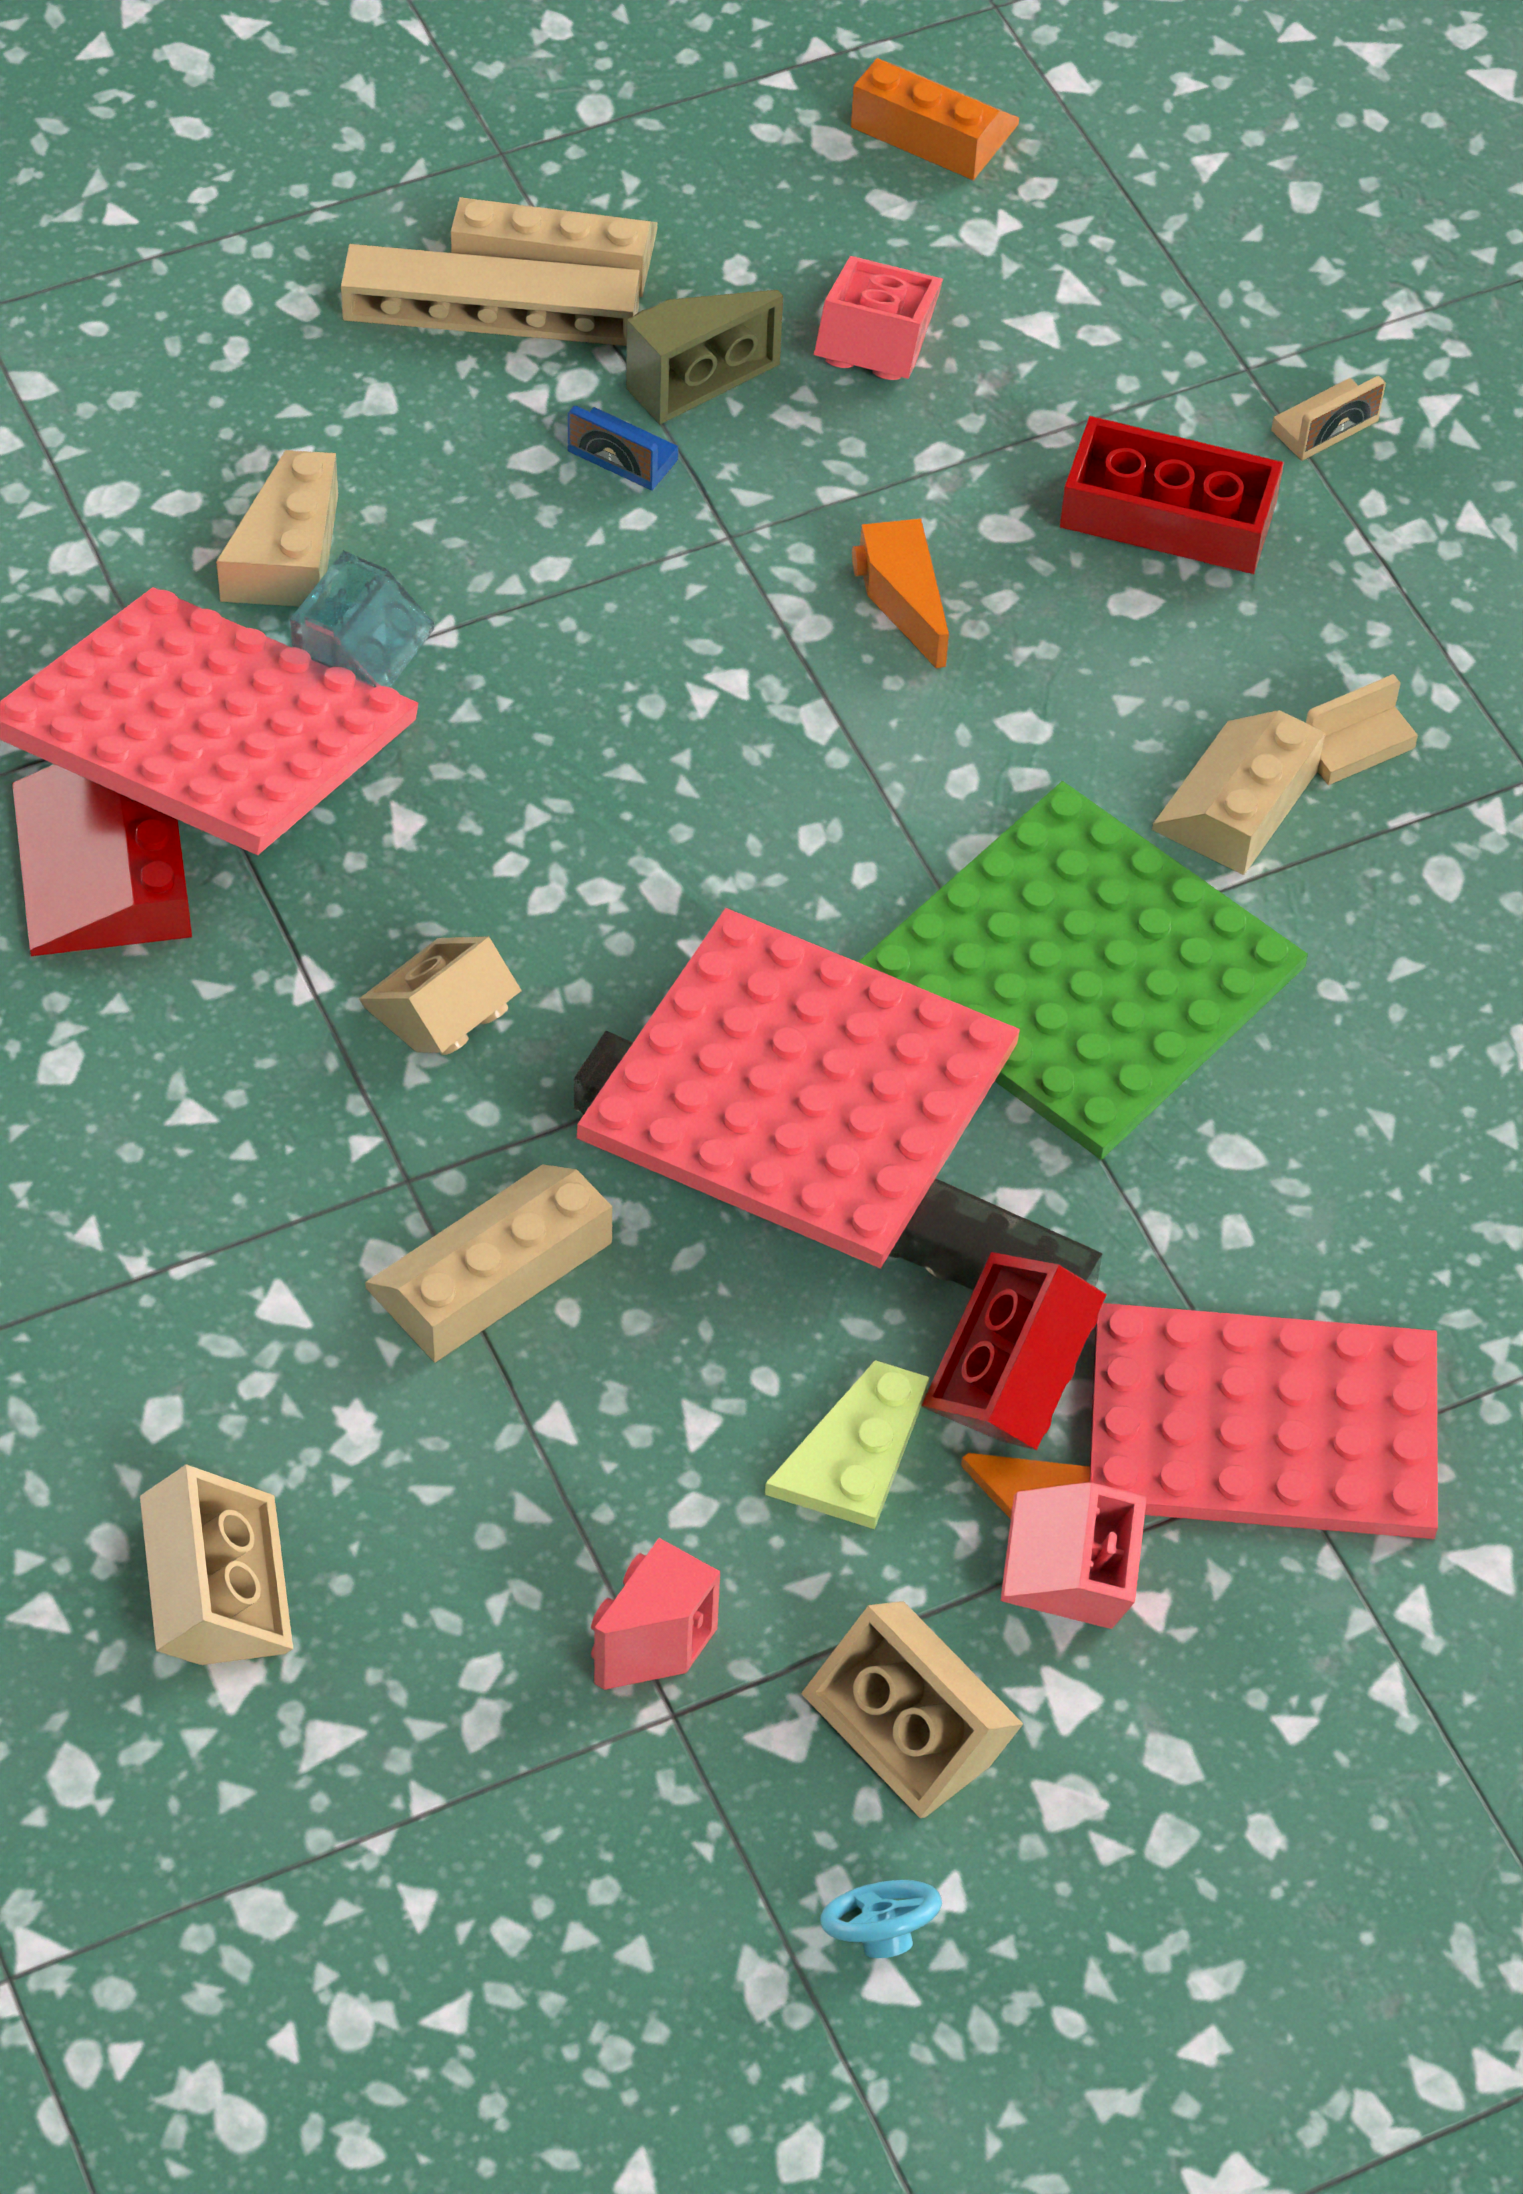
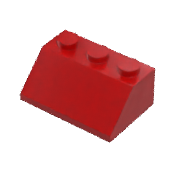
M991 1252L921 1406L999 1441L1037 1450L1043 1436L1051 1426L1052 1416L1062 1393L1074 1375L1075 1364L1089 1333L1094 1329L1098 1321V1313L1107 1294L1059 1264Z

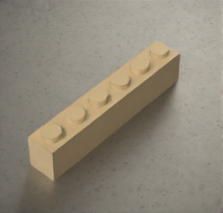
M349 244L341 283L343 320L627 346V319L635 316L639 308V270Z

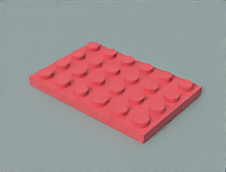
M1103 1303L1098 1313L1095 1329L1089 1464L1090 1482L1147 1496L1145 1515L1435 1539L1438 1529L1437 1331Z

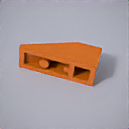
M922 519L862 524L860 546L852 547V562L855 576H863L868 597L935 668L946 667L949 631Z

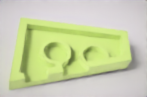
M875 1360L766 1482L765 1495L875 1529L926 1396L929 1377Z

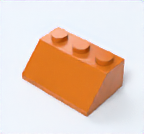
M879 58L874 60L853 86L851 128L973 181L1019 125V117Z

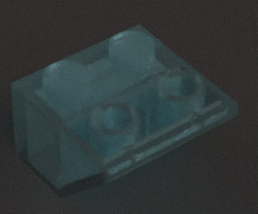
M344 550L290 618L292 647L307 651L312 661L328 668L343 667L349 669L355 674L356 680L372 687H391L434 630V622L388 569Z

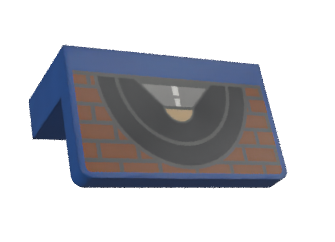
M573 406L568 412V452L653 491L678 460L677 445L596 407H593L589 412L578 406Z

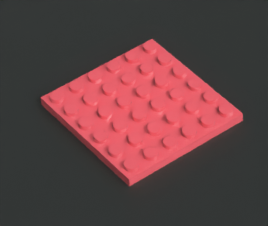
M152 587L0 701V740L255 855H259L416 720L419 703L400 695L393 688L379 686L358 677L347 668L335 667L310 656L303 649L290 647L271 639L257 629L246 628L225 619L216 611L202 609L179 599L170 591Z
M725 908L577 1124L576 1138L881 1269L1016 1047L1020 1029Z

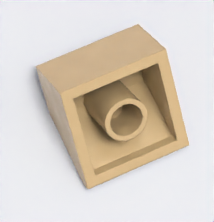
M489 936L437 938L360 997L359 1000L365 1009L414 1051L447 1055L466 1044L469 1040L467 1033L478 1024H487L502 1016L508 1010L506 1003L522 990Z

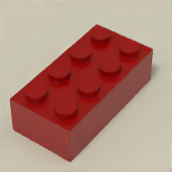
M1089 416L1064 487L1060 528L1255 574L1277 504L1284 462Z

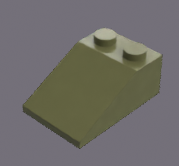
M779 290L668 299L652 308L638 312L635 316L627 319L626 389L660 425L780 365L783 295Z

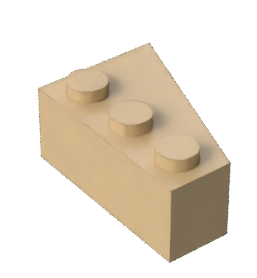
M284 451L216 561L220 602L322 608L338 500L336 453Z

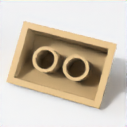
M1280 710L1227 721L1154 821L1152 830L1245 875L1318 772L1326 732Z
M187 1464L140 1495L156 1651L199 1665L282 1655L293 1650L274 1495Z
M904 1601L868 1605L801 1693L919 1818L927 1817L987 1770L1023 1725L1010 1709Z

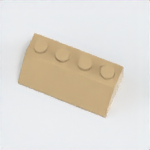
M459 197L451 228V253L639 270V297H642L658 222Z
M542 1164L365 1282L366 1289L431 1360L436 1363L612 1243V1205L577 1169Z

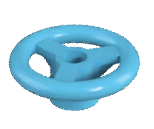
M891 1880L872 1883L850 1890L832 1900L824 1908L820 1917V1923L823 1930L833 1938L848 1942H862L864 1953L868 1957H893L908 1951L912 1947L911 1932L926 1925L939 1913L942 1906V1898L938 1890L933 1886L919 1881ZM859 1907L862 1909L863 1913L850 1922L839 1920L844 1914Z

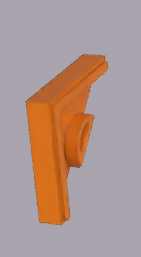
M976 1453L966 1454L962 1457L961 1467L1010 1520L1013 1498L1018 1491L1090 1482V1466Z

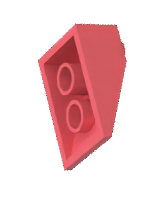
M850 256L825 299L814 355L825 358L828 364L835 367L851 368L855 365L871 369L874 375L883 379L898 380L901 377L909 379L916 365L943 279Z

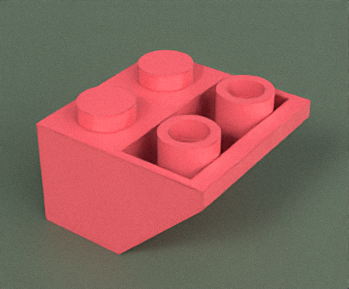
M1093 1482L1018 1491L1013 1498L1000 1601L1112 1629L1135 1603L1147 1496Z
M658 1538L647 1555L642 1553L636 1555L625 1573L623 1579L625 1586L615 1600L606 1598L593 1617L591 1629L595 1633L591 1658L594 1659V1684L604 1690L687 1673L718 1629L720 1571Z

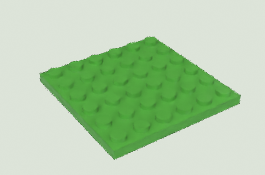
M1061 781L858 962L1020 1029L1018 1043L995 1079V1082L1102 1160L1306 967L1308 953L1067 783Z

